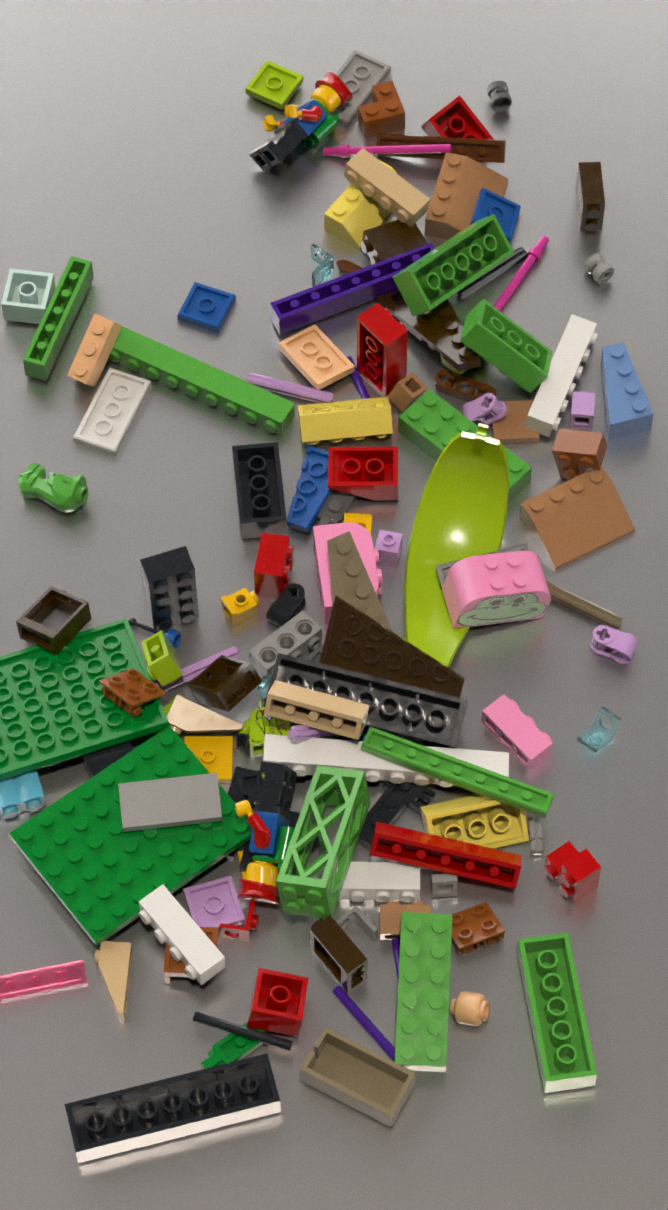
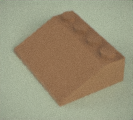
M446 152L425 218V235L448 240L468 227L479 191L485 188L504 197L508 178L467 156Z
M602 467L600 469L593 468L522 502L520 506V520L555 570L635 531L634 525L613 482Z

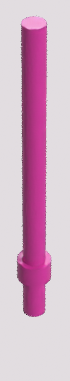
M349 144L340 145V147H324L323 155H340L341 158L350 157V155H356L362 148L372 155L451 153L452 146L451 144L350 147Z
M542 236L538 243L531 247L527 253L526 260L493 305L497 310H502L534 262H538L543 254V249L549 242L548 237Z

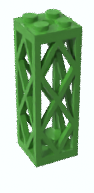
M317 765L276 880L284 913L312 916L319 919L326 918L329 915L333 917L371 803L365 771ZM327 805L337 806L323 817ZM356 808L355 819L353 821L354 809ZM311 812H313L312 824L310 825ZM343 815L334 844L331 846L325 829ZM318 837L323 854L306 867L314 841ZM339 858L338 870L336 871L337 859ZM294 862H295V871H294V874L292 875L293 864H294ZM325 867L322 879L311 878Z

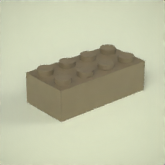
M324 1027L314 1044V1051L311 1050L300 1068V1081L391 1128L416 1084V1073Z

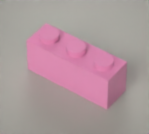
M504 694L482 710L481 722L529 771L551 755L553 743L550 736L545 732L542 733L536 727L534 720L530 716H525L520 711L518 704L513 699L510 700Z

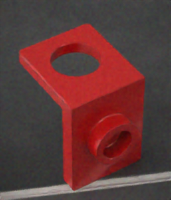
M250 901L245 927L220 923V937L250 942L252 930H257L259 915H256V901ZM227 930L235 931L237 934L230 933Z

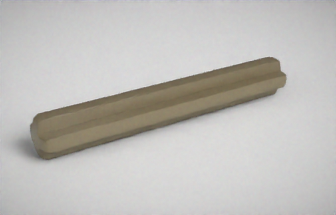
M546 581L551 599L613 629L618 630L621 626L622 617Z

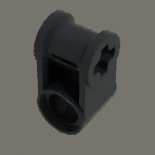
M297 583L286 586L277 600L269 607L266 619L281 627L299 614L306 606L303 586Z

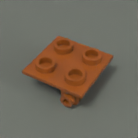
M134 668L99 680V683L103 685V695L120 708H124L131 716H139L141 714V704L166 695V692L159 688L157 684L148 680Z
M487 902L453 913L452 939L456 944L454 948L457 955H466L474 951V947L476 950H479V942L485 948L487 945L500 942L501 938H504L506 931Z

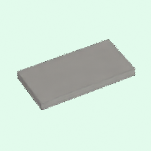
M356 50L352 52L336 73L353 96L350 102H346L342 107H337L331 113V115H340L337 120L338 124L348 128L358 115V106L365 105L372 96V86L381 84L391 71V66Z
M217 773L118 784L123 832L222 821Z

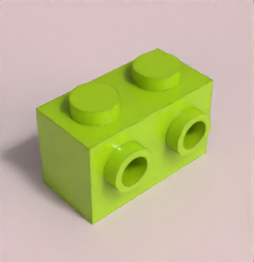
M162 630L141 642L145 654L143 657L149 667L147 671L154 681L158 680L163 687L168 683L175 682L183 675L177 652Z

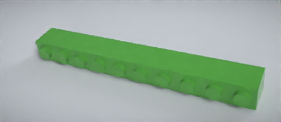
M123 326L108 358L113 362L126 365L133 371L146 374L153 380L157 379L166 383L173 389L177 388L186 392L190 397H197L211 406H217L231 415L244 418L251 424L264 427L271 433H277L282 436L295 417L294 402Z

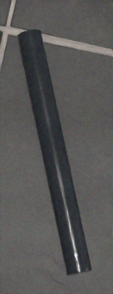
M195 1011L193 1016L194 1022L291 1051L293 1041L200 1012Z

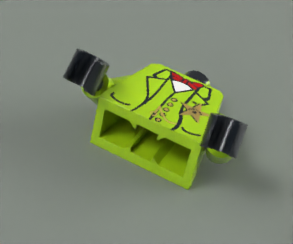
M263 698L259 701L260 709L251 711V718L244 721L242 729L235 736V749H238L239 746H245L246 749H250V756L263 755L265 734L291 736L288 735V730H291L292 726L301 724L265 715L266 698Z

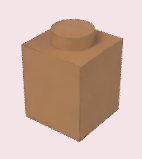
M412 372L400 380L387 397L403 413L428 388Z

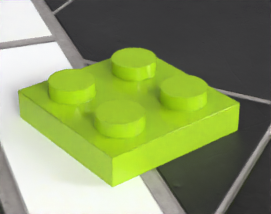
M266 60L245 88L247 95L283 110L303 83V76Z

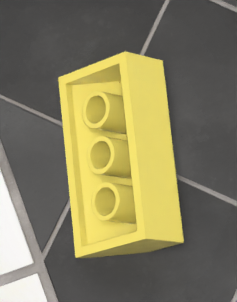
M382 162L383 164H385L387 167H389L391 170H393V171L396 173V171L393 169V167H391V166H389L388 164ZM350 184L324 213V230L360 250L363 231L382 225L392 213L382 208L380 203L372 197L365 195L363 190L355 184Z
M387 396L297 405L301 440L308 445L319 444L321 440L341 442L343 438L351 437L352 440L365 439V436L374 435L375 438H384L388 434L393 433L391 406Z
M481 794L420 807L424 831L428 834L493 849L529 841L524 810Z

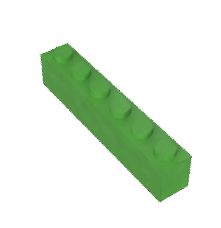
M73 256L70 257L23 358L25 376L47 381L93 281L92 261Z

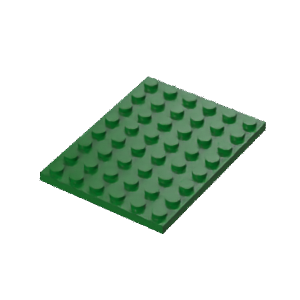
M127 618L79 632L57 655L41 647L33 646L0 656V781L151 734L169 726V721L159 698L141 704V714L139 716H131L124 708H120L103 695V685L99 683V680L132 668L153 682Z
M169 725L11 831L9 837L97 946L139 917V901L161 885H164L171 894L249 841L252 827L246 820L248 818L246 815L238 817L235 810V802L218 783L222 821L123 832L118 784L210 774Z

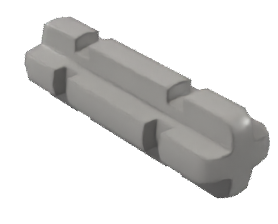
M527 812L531 854L534 856L542 855L544 853L541 817Z

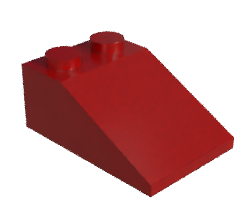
M460 95L421 126L427 136L494 140Z
M398 446L329 447L328 488L371 500H398Z

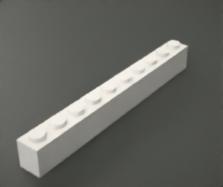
M265 734L263 762L285 764L295 771L297 776L314 775L317 765L365 771L366 780L370 782L386 780L395 784L412 782L417 785L439 784L442 787L456 786L361 751L363 741L324 738L293 741L291 736ZM425 746L509 777V752Z

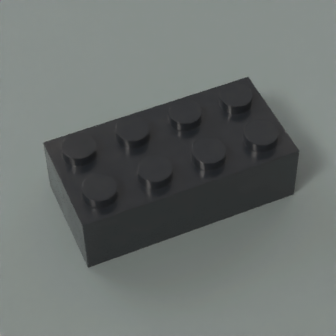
M278 442L232 446L241 539L261 537L262 533L287 535V518Z
M183 546L140 559L145 608L152 627L156 630H167L174 625L190 623L194 619L199 618L195 568L187 547Z

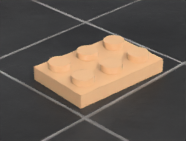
M315 324L279 342L278 349L317 390L354 372L355 366Z

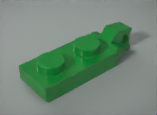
M252 1028V1029H255V1030L264 1032V1031L261 1030V1029ZM230 1033L212 1046V1049L208 1052L209 1057L201 1062V1069L241 1060L264 1043Z

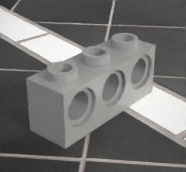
M301 611L249 650V662L269 681L272 677L277 654L281 653L302 658L310 649L314 650L320 645L322 641V628L304 611ZM307 632V633H310V634H308V635H302L301 633ZM284 646H290L291 648H289V649H284V648H282V647H284ZM265 660H273V662H270V663H267V662H264V661H265Z

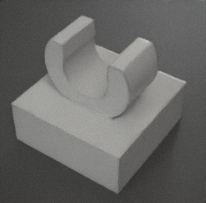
M438 871V874L432 875L433 898L457 896V875Z

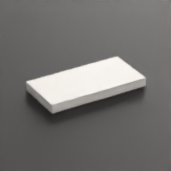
M109 368L73 437V441L116 456L151 387V381Z

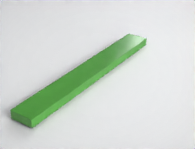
M373 727L369 728L361 745V751L546 818L555 794Z

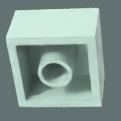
M10 269L1 303L4 320L40 324L56 290L54 273Z

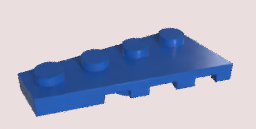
M310 445L306 449L307 455L301 467V476L297 481V490L287 516L288 527L306 533L310 531L322 507L333 489L328 488L329 452Z

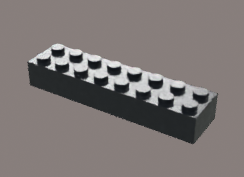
M281 653L277 654L268 688L269 692L274 681L278 680L367 704L369 709L365 728L373 727L389 734L444 748H457L468 705L466 699Z
M268 1053L67 1103L65 1104L77 1160L78 1163L275 1114L281 1112V1104Z

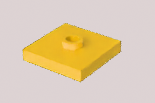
M185 736L184 743L209 773H217L218 783H231L233 778V736Z

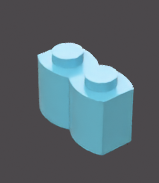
M29 772L19 775L14 779L0 781V818L12 819L23 811L35 812L46 805L37 772Z

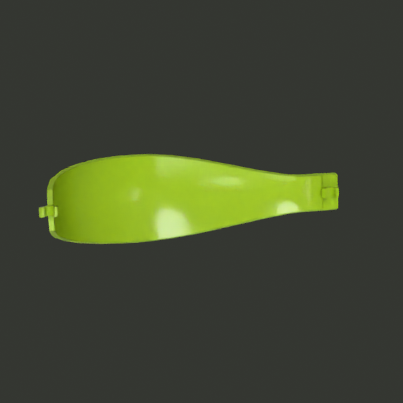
M479 423L477 434L462 431L452 438L441 452L424 488L408 544L404 579L405 640L447 667H450L470 627L453 628L444 594L440 587L436 565L499 551L507 516L509 468L506 451L500 440L486 437L488 425Z

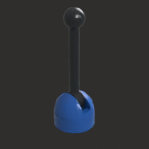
M133 617L128 619L131 627L137 626L153 634L159 632L154 628L137 622ZM168 629L164 634L176 649L181 641L182 633L174 629Z

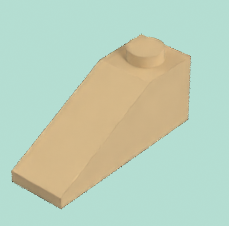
M179 695L176 696L167 715L169 725L178 735L181 732L185 734L239 732L243 727L242 724Z
M103 941L101 942L100 950L95 951V965H99L100 975L119 1022L125 1023L133 957L132 944L129 942Z

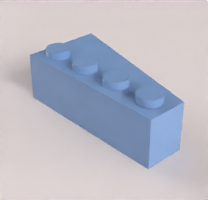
M624 342L602 347L601 373L608 440L651 430L654 414Z

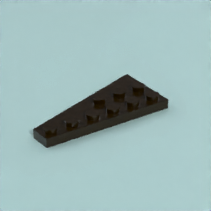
M400 291L375 297V304L379 303L384 308H387L393 317L395 316L406 326L408 331L419 340H425L433 351L437 350L440 352L443 359L459 372L481 366L478 354L474 350L467 348L460 341L463 326L448 299L432 310L413 317Z
M337 595L335 596L319 663L458 698L461 697L465 681L463 676Z

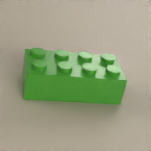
M482 299L466 315L460 341L467 348L478 353L484 361L490 362L498 368L500 373L507 375L520 388H524L529 393L548 377L552 351L486 300Z

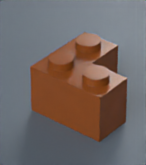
M393 81L373 85L372 103L358 106V124L364 139L377 136L378 133H391L405 129V110Z
M559 428L552 453L560 477L570 480L585 473L586 469H600L607 450V444L603 433Z

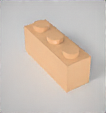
M94 313L67 376L96 387L123 325Z

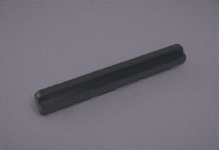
M523 247L514 250V253L456 292V297L459 300H463L527 258V251Z

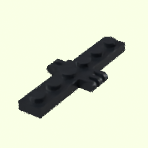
M428 743L423 744V746L440 747ZM379 780L383 784L382 788L385 792L367 813L358 841L370 849L376 821L392 825L407 805L421 813L420 807H423L421 804L427 806L430 803L428 798L433 799L436 793L425 785H417L412 782L395 784L390 781Z

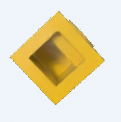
M246 587L227 597L225 595L221 597V608L233 627L258 614V597L254 591L249 593Z

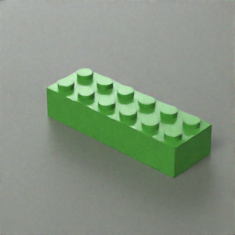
M492 214L475 221L394 275L393 279L414 317L432 310L508 258L514 251L495 215Z
M430 389L398 416V432L436 462L441 452L457 434L462 431L477 434L478 426ZM486 433V437L493 438L488 433ZM503 446L506 451L509 468V503L530 483L532 467Z
M402 912L395 1063L411 1071L446 1072L453 914Z
M569 933L518 939L517 955L544 1093L595 1086L597 1071Z

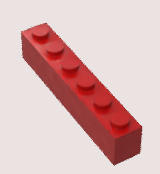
M377 821L370 845L369 855L515 889L522 867V856L519 854Z

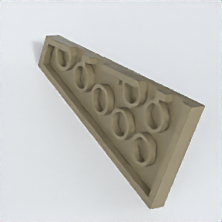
M350 531L327 540L332 605L337 595L392 631Z

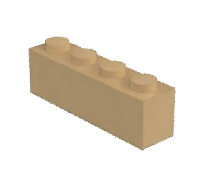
M364 148L346 163L344 177H346L348 182L355 184L363 190L365 195L372 197L380 203L382 208L393 213L399 221L412 227L428 211L430 198Z
M275 680L267 695L264 714L359 740L366 725L369 705Z

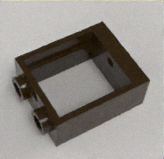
M50 586L16 621L21 639L57 655L92 618L88 602L82 598L70 595L64 590ZM55 609L71 615L57 631L41 624Z
M221 655L187 686L198 703L229 712L263 681L250 662Z
M331 915L325 919L320 918L315 921L310 929V950L348 994L367 980L368 959Z

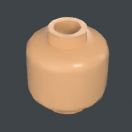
M462 991L456 999L452 1000L450 1011L451 1014H454L457 1023L479 1026L483 1021H487L489 1017L490 1003L486 1001L485 996L481 993Z

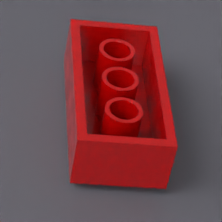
M376 303L357 316V370L386 397L395 385L407 376L408 330L403 323H399L387 308L384 309L379 303Z

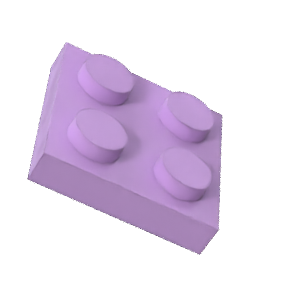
M232 876L183 889L190 916L199 927H217L219 931L220 923L235 926L245 923Z

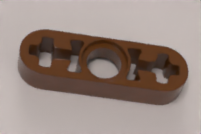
M441 370L435 375L434 386L437 391L466 402L473 401L486 393L497 395L494 387L448 370ZM467 385L472 390L470 392L464 393L461 392L459 388L461 386Z

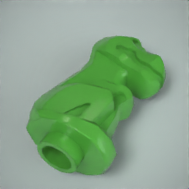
M37 463L30 464L24 473L18 475L19 491L23 497L41 499L59 511L73 512L87 501L88 487L84 475L76 474L70 478L61 473L50 472L49 477L46 479L45 468Z

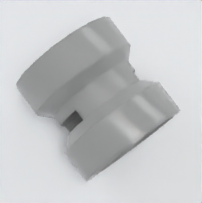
M599 253L592 255L584 264V270L588 274H592L593 279L600 285L607 282L614 274V268L610 264L605 263V259Z

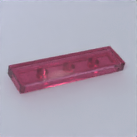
M83 960L0 976V1003L87 987Z

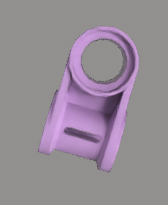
M486 393L473 401L467 402L463 406V415L477 426H479V423L490 425L501 420L508 411L507 404L503 401H498L492 393Z
M600 625L593 630L590 649L596 655H601L621 664H628L632 660L638 639L630 633Z

